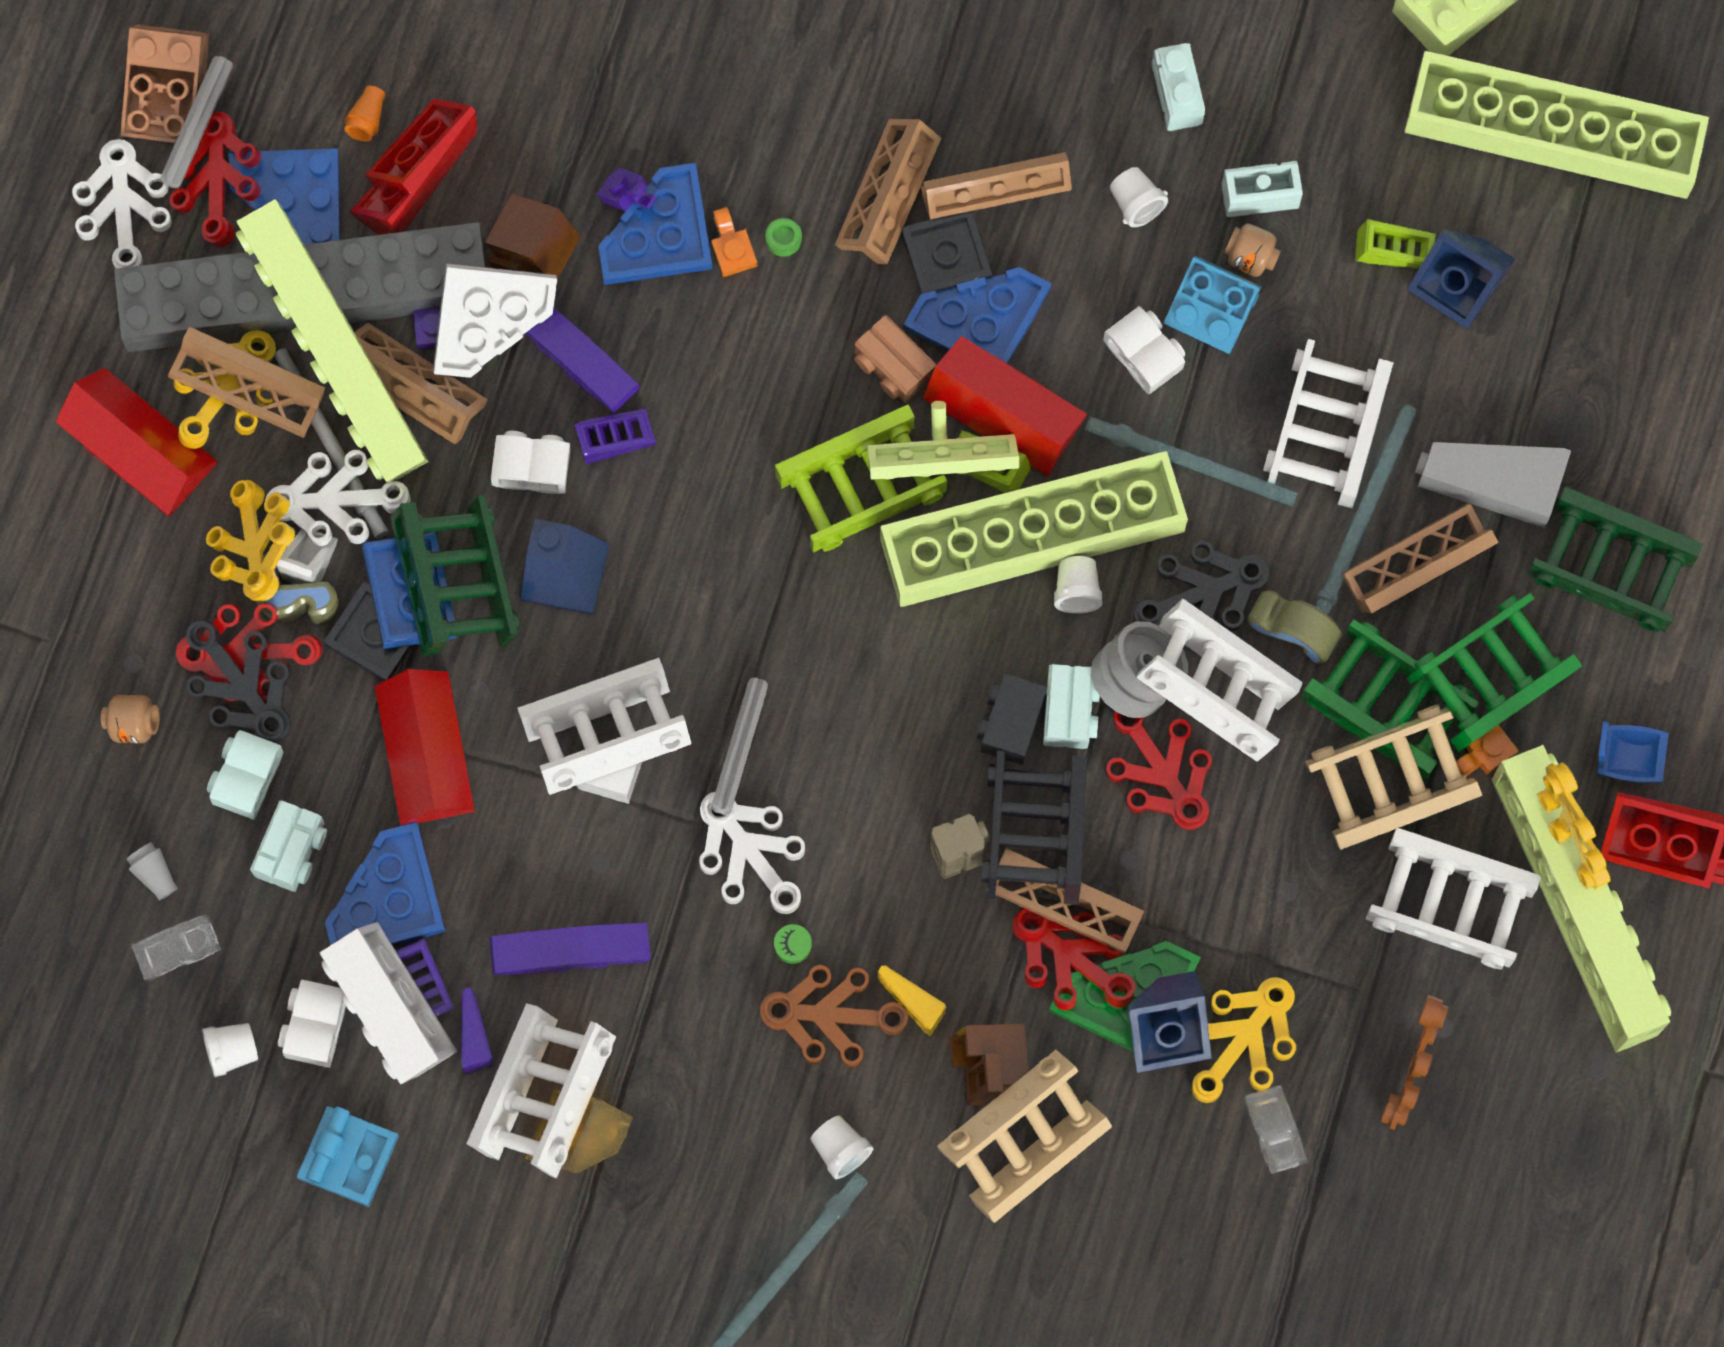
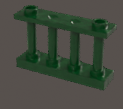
M1565 486L1555 507V511L1562 513L1563 521L1545 562L1535 558L1527 575L1533 577L1537 584L1545 588H1560L1638 621L1640 627L1648 631L1658 632L1660 630L1666 632L1674 616L1664 612L1663 609L1681 567L1686 565L1692 567L1701 552L1703 543ZM1584 522L1596 527L1598 534L1581 575L1577 576L1559 567L1577 524ZM1620 537L1629 541L1632 549L1613 591L1594 583V580L1611 539ZM1653 551L1665 556L1667 562L1650 604L1647 605L1628 596L1646 552Z
M478 495L467 508L468 513L422 517L417 512L416 503L409 502L401 503L391 515L423 656L437 654L451 636L496 631L498 644L501 647L507 646L518 634L519 619L517 613L511 607L493 532L494 514L491 507L487 506L485 495ZM468 527L472 529L476 547L436 552L426 549L423 538L424 532ZM472 562L480 563L484 582L443 587L434 584L431 572L432 567ZM488 597L492 617L450 622L442 619L439 605L443 601Z

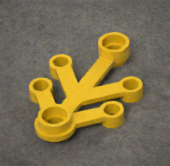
M261 330L249 331L242 336L240 343L229 344L267 362L273 359L276 351L273 338ZM255 342L261 343L264 349L262 351H255L252 349L251 344ZM187 368L180 369V371H182V372H184V373H186V374H189V375H191V376H196V375H200V374L206 373V372L194 373L192 370L187 369ZM223 374L214 377L218 387L226 392L239 388L234 376ZM173 381L174 388L180 393L187 394L194 390L189 386L180 384L178 381ZM258 389L256 391L255 399L260 406L263 407L273 403L272 399L267 400L261 396L260 393L265 390ZM210 396L196 416H189L181 422L178 431L180 442L190 449L202 447L208 439L209 423L225 403ZM235 407L236 418L234 426L236 431L242 435L252 434L257 426V417ZM248 418L252 421L253 425L244 427L240 424L239 420ZM190 425H197L201 432L192 434L187 428Z
M240 480L233 485L230 496L233 504L240 508L245 541L231 536L228 531L220 526H216L208 532L206 543L218 552L226 550L247 558L249 570L236 567L235 562L221 555L214 559L210 571L212 575L222 581L232 580L243 584V592L251 600L267 601L275 595L279 587V579L274 570L286 547L291 544L295 536V531L292 527L284 522H280L281 518L289 510L290 501L278 492L270 494L264 503V509L268 514L259 529L256 510L264 501V490L251 480ZM269 540H271L274 543L272 544L266 557L263 558V552Z
M1563 762L1558 765L1550 764L1546 766L1547 775L1543 777L1546 789L1537 793L1538 800L1547 813L1562 806L1560 817L1548 824L1549 831L1558 844L1573 837L1581 859V867L1576 869L1577 876L1586 889L1591 887L1597 889L1609 883L1610 876L1606 869L1607 865L1604 857L1591 840L1596 836L1594 828L1571 794L1577 790L1576 780L1570 769Z
M1276 977L1269 978L1260 984L1257 991L1231 994L1226 990H1220L1213 995L1211 1008L1218 1015H1226L1232 1009L1257 1007V1009L1249 1019L1208 1023L1210 1040L1227 1037L1235 1038L1209 1071H1201L1195 1076L1191 1089L1197 1100L1203 1103H1211L1219 1098L1223 1090L1222 1079L1247 1046L1252 1069L1249 1077L1251 1086L1258 1091H1263L1270 1087L1273 1082V1073L1267 1067L1261 1031L1262 1026L1270 1016L1275 1036V1042L1272 1046L1274 1057L1280 1061H1287L1293 1057L1296 1051V1044L1289 1037L1286 1012L1292 1007L1295 995L1292 986L1286 980ZM1278 990L1282 993L1283 999L1279 1002H1273L1269 998V992ZM1218 997L1227 998L1230 1003L1229 1007L1226 1009L1219 1008L1216 1005V999ZM1285 1042L1290 1046L1291 1052L1287 1055L1280 1054L1277 1050V1045ZM1258 1072H1263L1267 1075L1268 1082L1264 1085L1258 1084L1254 1079V1075ZM1211 1079L1215 1084V1089L1212 1091L1203 1090L1201 1081Z

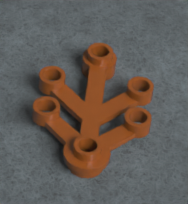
M816 965L811 968L809 976L789 993L773 992L767 995L760 1006V1016L764 1024L774 1030L785 1029L802 1049L805 1061L810 1064H818L824 1059L825 1047L821 1041L812 1040L798 1020L814 1022L840 1052L842 1063L848 1067H856L862 1062L863 1050L859 1044L851 1042L836 1023L877 1026L888 1035L900 1034L905 1030L908 1023L906 1009L901 1004L895 1002L883 1005L879 1011L838 1007L854 992L860 993L867 989L869 975L862 968L850 970L846 979L815 1006L801 1005L800 1003L815 989L822 990L830 985L831 972L824 965ZM818 971L824 972L827 975V980L823 983H816L812 978L814 973ZM855 974H860L865 978V982L861 986H854L850 981L851 977ZM775 1006H783L786 1009V1014L781 1018L773 1016L772 1009ZM890 1014H895L899 1017L900 1023L894 1027L889 1026L885 1021L886 1017ZM810 1046H817L821 1049V1054L817 1058H811L807 1055V1049ZM848 1049H855L858 1051L859 1057L855 1061H849L844 1055Z
M1430 995L1427 996L1420 1014L1418 1024L1424 1027L1416 1052H1414L1400 1095L1390 1093L1381 1118V1122L1388 1124V1129L1393 1131L1397 1124L1405 1125L1410 1109L1413 1110L1420 1088L1413 1086L1412 1083L1416 1077H1426L1433 1055L1424 1052L1426 1045H1433L1438 1029L1442 1028L1449 1006L1442 1004L1443 1000Z

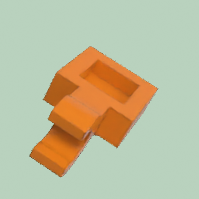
M727 207L713 211L715 216L713 219L720 238L711 240V246L722 277L724 278L757 267V260L746 229L735 232Z
M1497 725L1468 745L1466 749L1469 753L1458 759L1456 763L1461 775L1468 776L1479 767L1488 775L1497 769L1502 761L1516 756L1519 751L1502 728Z

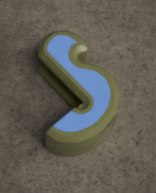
M276 566L274 572L279 579V570ZM279 581L278 590L272 598L267 601H256L258 606L267 602L274 604L279 612L277 621L282 623L294 621L307 611L312 623H326L331 621L340 609V602L336 591L328 582L280 585ZM262 608L261 611L269 619H272L271 610L269 608Z
M1267 590L1261 592L1247 616L1248 623L1254 630L1261 634L1302 646L1306 655L1315 664H1324L1328 661L1342 636L1339 626L1326 613L1304 601L1285 600L1275 591Z

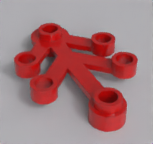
M223 112L212 113L183 180L192 177L195 172V166L208 151L209 161L185 189H176L172 192L169 199L170 205L179 213H187L194 207L195 200L209 185V217L203 222L202 235L206 241L217 248L230 244L235 235L234 226L224 218L225 180L233 185L236 193L247 202L256 200L261 192L260 185L253 178L244 177L225 161V147L236 153L237 161L246 168H253L258 165L261 160V153L252 144L244 143L235 136L234 122L231 117ZM252 151L251 157L245 160L246 154ZM252 185L251 190L244 194L246 187ZM186 197L185 202L178 205L180 199Z
M267 602L259 605L254 611L252 620L229 644H222L243 673L247 650L244 646V638L249 632L263 630L266 626L277 621L279 612L272 603ZM229 603L218 610L214 623L219 630V637L227 627H232L240 622L242 612L237 605ZM229 608L235 612V620L233 622H228L224 618L225 609ZM262 608H269L271 610L272 619L270 621H265L261 618ZM206 629L199 636L203 640H209L210 631ZM305 634L296 638L293 643H269L267 648L262 651L261 659L293 658L300 665H311L320 659L323 646L316 636ZM252 635L250 641L252 642L257 635ZM186 637L179 642L176 656L183 668L193 672L202 670L213 681L230 683L206 650H199L200 657L198 660H194L189 656L188 652L191 646L187 642ZM252 644V646L255 647V648H260L261 645H262V644ZM301 644H306L310 647L311 654L309 657H303L299 653ZM260 668L258 693L264 700H267L268 694L264 691V684L270 682L267 674ZM224 698V699H226L227 701H236V700H233V699Z
M1115 711L1113 716L1115 728L1121 733L1130 735L1151 768L1129 764L1122 758H1113L1106 766L1107 778L1112 782H1122L1128 779L1165 787L1172 798L1150 796L1145 790L1136 788L1131 790L1127 796L1126 805L1128 809L1133 813H1142L1145 810L1172 815L1174 822L1186 830H1195L1203 826L1209 815L1208 804L1201 796L1205 774L1212 764V757L1209 752L1198 749L1191 754L1189 767L1192 773L1187 792L1178 780L1184 745L1191 734L1190 724L1184 719H1176L1171 722L1168 729L1170 743L1165 761L1142 726L1144 718H1134V724L1127 726L1121 721L1123 715ZM1175 726H1183L1187 733L1182 737H1178L1173 733V728ZM1197 756H1202L1207 760V765L1205 767H1197L1193 759ZM1115 764L1121 765L1124 773L1119 776L1112 774L1111 766ZM1135 795H1140L1144 798L1145 803L1142 806H1135L1132 804L1131 798ZM1191 806L1195 808L1197 815L1193 818H1188L1183 814V809Z
M1026 908L1015 916L1013 932L1020 941L1026 943L1028 965L1025 968L1024 979L1028 986L1040 988L1047 982L1048 970L1042 964L1041 944L1053 952L1057 988L1054 991V1004L1057 1008L1070 1010L1076 1004L1077 991L1072 986L1070 966L1102 989L1105 1000L1110 1005L1121 1008L1133 1001L1135 983L1130 976L1123 973L1110 976L1084 956L1103 954L1107 959L1112 960L1123 956L1124 953L1118 950H1110L1107 945L1094 939L1063 940L1055 933L1074 930ZM1087 912L1071 916L1073 920L1080 923L1095 918ZM1096 924L1092 925L1091 928L1096 930ZM1027 925H1034V926H1036L1038 929H1036V930H1029V929H1026L1025 927H1026ZM1074 931L1075 935L1080 938H1089L1083 934ZM1117 934L1108 935V936H1110V937H1112V938H1115V939H1117V940H1119V941H1121V942H1122V940H1123V938H1122L1120 935H1117ZM1036 971L1040 972L1043 976L1033 978L1030 976V973ZM1115 991H1121L1125 994V996L1119 997L1113 995L1112 993ZM1061 994H1068L1072 998L1065 1001L1060 999L1059 996Z

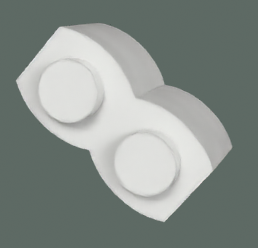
M1138 306L1106 330L1103 340L1147 394H1151L1183 369L1185 352L1175 339L1171 338L1169 340L1160 331L1162 324L1152 311L1145 312Z
M507 431L505 435H496L491 473L492 486L513 490L529 489L542 493L564 494L570 459V443L563 442L564 439L556 435H544L541 439L527 438L525 433L518 431Z
M302 979L298 989L292 988L288 1001V1010L293 1011L289 1025L283 1024L278 1040V1047H283L282 1053L285 1058L330 1068L346 1009L342 999V994H344L342 988Z

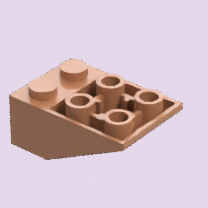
M139 24L129 28L121 136L176 143L205 78L209 33Z

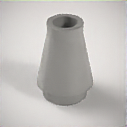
M152 842L141 847L126 859L131 866L128 870L151 890L159 901L178 889L161 849H156Z

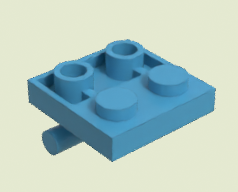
M1194 256L1164 320V324L1230 354L1251 308L1255 306L1260 295L1258 293L1262 286L1200 257Z
M327 1106L297 1178L369 1207L399 1135L349 1115L350 1112L336 1106L334 1109Z

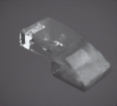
M202 915L185 921L132 945L144 980H154L181 965H192L221 950L208 915Z
M1281 1085L1245 1096V1105L1258 1134V1143L1270 1173L1274 1174L1306 1164L1307 1157Z

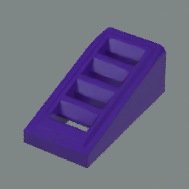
M646 409L589 419L574 424L585 465L656 444ZM639 422L643 437H635L631 423ZM624 425L628 440L621 441L617 428ZM610 429L614 443L607 444L603 431ZM596 433L600 445L593 447L589 435Z
M421 938L396 949L395 951L401 961L422 952L424 959L406 966V969L410 974L428 966L430 973L414 979V982L419 987L434 980L437 987L423 992L422 995L425 1000L439 994L441 995L443 1001L430 1006L435 1016L437 1017L455 1009L425 939Z
M470 987L463 989L461 1064L465 1074L493 1067V1064H495L476 995Z

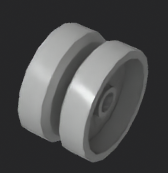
M1136 621L1124 627L1111 642L1107 643L1097 653L1092 661L1091 677L1094 687L1102 700L1117 713L1130 718H1144L1160 708L1165 703L1166 698L1136 677L1138 672L1157 655L1163 657L1172 636L1151 622ZM1182 649L1175 667L1188 675V662Z

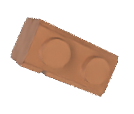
M887 315L883 316L855 343V354L857 356L854 359L858 366L867 374L873 371L882 380L880 386L883 391L892 399L899 397L904 403H908L929 383L934 368L937 365Z

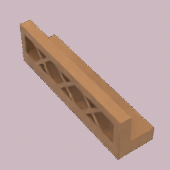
M888 120L835 245L841 250L862 251L877 264H888L901 234V227H904L941 140V137L921 120ZM904 131L902 138L892 145L897 132ZM891 162L888 170L879 177L882 167ZM877 193L875 201L865 208L868 199ZM863 225L859 238L851 239L854 231Z
M1066 152L925 181L923 182L924 186H921V195L929 218L935 219L1072 190L1069 160Z
M366 323L354 332L396 406L453 444L459 442L463 438L470 419L484 409L488 399L452 376L434 374L432 363L371 324ZM368 338L379 346H372L364 341V339ZM394 359L403 360L404 362H406V363L409 364L410 366H408V365H402V364L398 363L397 361H395ZM425 379H432L440 385L431 384ZM455 398H461L471 405L467 407Z
M188 327L181 349L168 375L169 378L302 438L305 437L325 391L323 386L191 327ZM186 356L202 362L206 373L191 376L180 371ZM223 374L234 376L239 388L226 392L218 387L214 377ZM263 389L270 393L273 403L263 407L252 403L249 392ZM278 397H281L285 400L279 401ZM296 404L307 409L308 412L300 425L286 418L283 407Z
M1466 504L1341 574L1361 613H1373L1494 546L1498 541L1492 530L1483 529L1472 505ZM1465 515L1474 534L1463 540L1451 537L1450 534L1454 521ZM1445 526V530H1444V533H1443V534H1442V533H1439V532H1435V531H1437V530H1439V529H1441V528H1443V527ZM1428 535L1442 539L1438 553L1432 557L1418 554L1422 539ZM1448 541L1456 543L1447 548ZM1414 544L1412 551L1405 550V548ZM1398 552L1410 556L1406 571L1400 575L1387 571L1391 556ZM1417 558L1424 560L1422 563L1415 566ZM1382 561L1380 569L1372 567ZM1365 570L1378 573L1375 588L1363 595L1354 576ZM1385 576L1393 578L1383 584Z
M1007 848L998 864L1051 869ZM997 880L995 895L1124 954L1144 914L1143 910L1081 882L1078 906L1093 912L1095 918L1080 923L1071 917L1068 906L1072 904H1063L1064 889L1057 888V884L1024 882L1026 887L1011 892L998 886L1000 880ZM1041 888L1058 896L1060 903L1044 907L1037 903L1033 890ZM1028 892L1031 900L1020 895ZM1063 908L1065 916L1055 911ZM1111 920L1128 928L1122 942L1107 935L1102 923L1103 921ZM1097 924L1100 932L1089 926Z

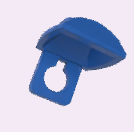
M1603 721L1597 774L1633 783H1663L1669 733L1642 726H1609V722Z

